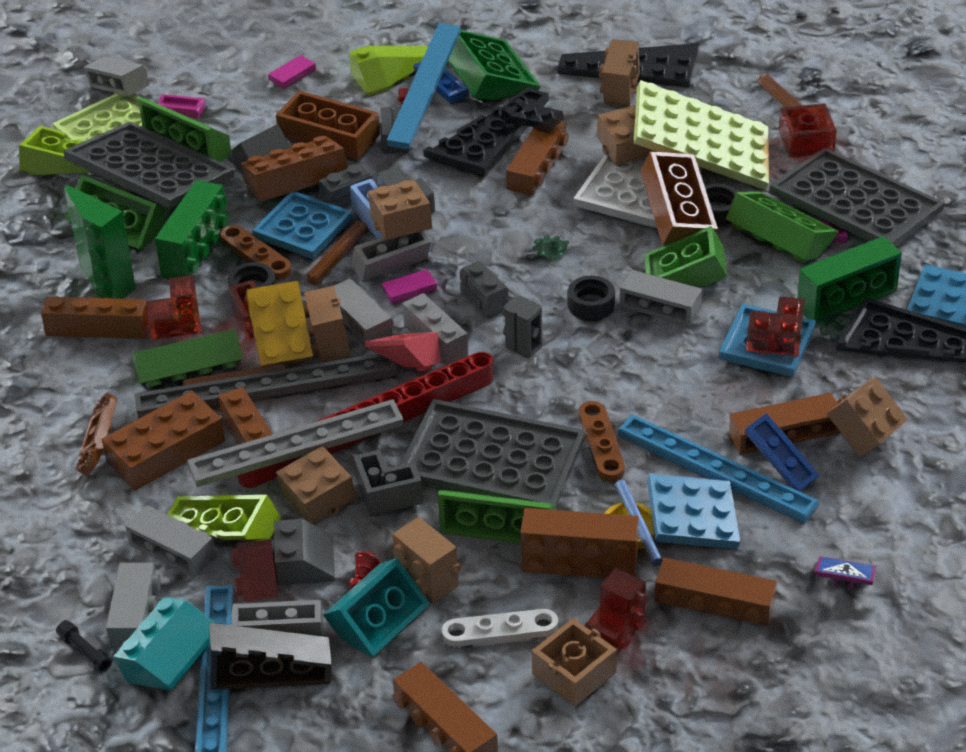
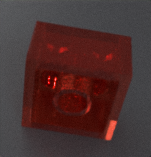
M826 103L780 108L778 131L789 158L812 156L824 147L835 152L837 130Z

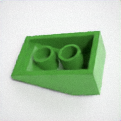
M712 226L644 254L646 274L690 286H706L728 277L724 246Z

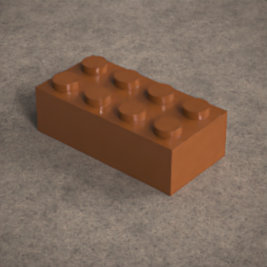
M300 90L276 114V123L279 125L286 140L296 143H309L316 137L326 136L343 147L345 157L359 160L380 136L378 112Z
M326 136L316 137L309 143H295L286 150L275 149L266 156H252L246 162L241 163L246 189L260 201L319 184L318 180L326 178L329 174L348 169L344 148Z
M650 151L640 172L662 245H667L710 226L713 227L716 233L718 228L695 155Z
M193 391L180 396L102 438L106 462L134 491L187 463V460L195 458L225 442L222 418Z
M524 508L521 527L522 572L635 580L638 559L639 516Z

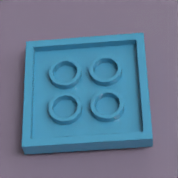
M294 191L289 193L252 230V234L261 241L314 259L353 219V214L350 210Z
M924 265L907 310L966 328V273Z
M742 303L719 350V359L794 377L815 331L816 321Z
M649 473L647 485L655 542L738 549L740 536L730 481Z

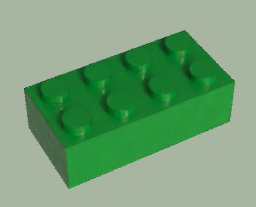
M196 180L155 237L162 277L188 282L192 275L198 271L203 259L208 256L213 244L217 243L221 230L229 224V215L226 212L227 198L224 196L223 185Z
M883 236L800 268L796 308L807 319L815 320L817 324L859 307L865 297L877 300L897 292L902 252Z

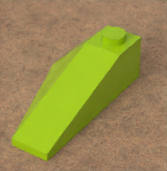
M369 45L359 47L356 50L349 51L351 75L368 96L388 91L395 87L394 83L397 81H405L410 78V74L414 72L413 65L423 60L428 46Z
M39 126L19 145V170L26 171L29 174L51 175L91 172L64 159V150L83 141L79 139L72 141L62 131Z
M268 495L177 496L167 513L168 516L178 521H184L196 530L206 532L223 540L271 538L274 532V521L281 519Z

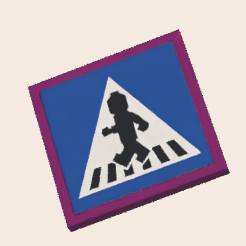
M819 556L814 575L834 579L833 584L835 587L838 586L839 580L850 581L848 588L852 589L854 582L873 585L876 566Z

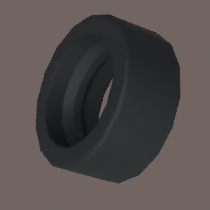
M725 184L704 186L709 203L722 202L728 204L726 207H711L716 225L723 226L732 223L726 220L734 196L738 191Z
M244 263L234 268L228 276L230 297L235 303L242 306H248L246 293L247 289H252L241 287L242 284L249 281L264 282L263 285L258 287L276 284L274 271L263 263Z
M590 275L575 279L567 290L569 311L575 317L589 321L600 320L609 316L615 307L614 285L609 280L600 276ZM595 294L604 297V299L589 302L583 301L579 297Z

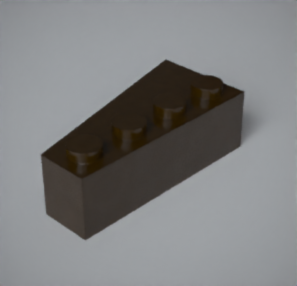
M209 623L211 690L330 684L332 663L329 637Z

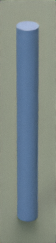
M618 480L615 483V487L628 514L639 516L638 536L651 564L659 566L663 560L625 480Z

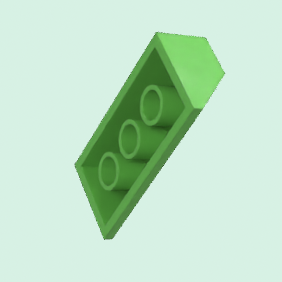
M140 97L138 99L142 127L219 162H222L232 154L229 135Z
M82 174L76 188L122 211L128 245L143 250L155 239L167 222L171 209L165 208L158 203ZM68 210L65 219L71 221Z
M736 192L726 220L734 223L733 227L741 231L748 230L753 233L754 238L760 241L767 240L773 243V248L784 252L787 250L793 254L792 257L802 262L817 259L839 232L762 192Z
M236 329L134 352L132 360L140 385L146 383L147 388L161 385L162 379L170 377L172 382L187 379V373L197 371L198 376L212 373V368L222 366L223 370L238 367L237 362L243 360Z
M439 490L440 534L521 544L524 508L556 510V504L448 490Z

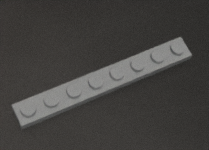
M392 399L187 460V464L196 487H200L306 455L320 446L327 449L403 426V418Z

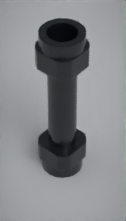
M64 620L57 626L56 634L60 636V639L66 644L72 643L88 658L89 666L95 671L104 673L110 668L112 660L108 657V654L102 649L96 650L79 635L78 627L74 623Z

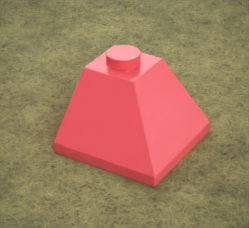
M438 332L397 334L365 342V347L405 368L416 367V371H427L432 369L431 365L442 363Z

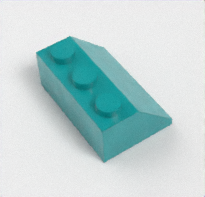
M398 558L376 566L328 609L323 616L339 638L369 657H373L430 603Z
M164 597L157 603L147 618L140 623L129 639L122 644V647L113 658L127 683L172 690L209 645V623L216 622L186 600Z

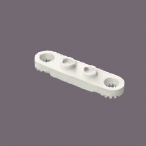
M536 609L456 618L447 621L442 626V640L444 644H448V647L461 648V646L465 647L467 645L475 647L528 641L531 638L538 637L548 638V636H551L558 630V617L549 609ZM542 619L546 621L547 619V622L550 621V625L539 626L537 622L539 620L542 621ZM457 629V631H459L461 629V632H463V634L460 636H452L450 635V632H453L452 630L456 631Z

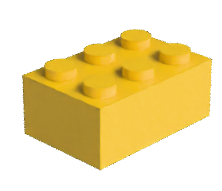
M298 281L247 289L246 297L260 367L284 364L285 366L311 361L313 355Z

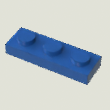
M421 62L413 65L414 73H417ZM444 69L435 91L449 103L469 96V88L448 70Z
M767 413L745 429V434L791 488L801 492L820 476Z

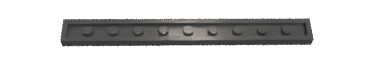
M372 354L136 393L134 396L139 419L190 391H193L209 407L220 405L218 395L240 387H244L251 400L394 377L397 376L396 363L380 354Z

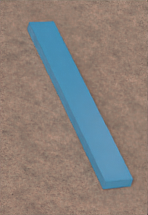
M444 23L438 24L387 138V146L410 150L460 35V26Z
M633 414L618 429V437L708 479L730 481L731 490L805 524L819 508V500Z
M235 585L206 586L204 614L217 624L232 625L233 604H235L236 592ZM208 645L201 653L195 752H227L230 689L211 690Z

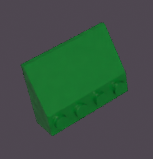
M460 30V35L448 62L454 68L455 73L462 79L463 84L469 88V91L472 93L471 95L475 99L495 101L515 96L527 88L540 89V84L506 40Z
M69 185L65 186L64 190L79 265L100 298L124 299L136 289L123 212Z

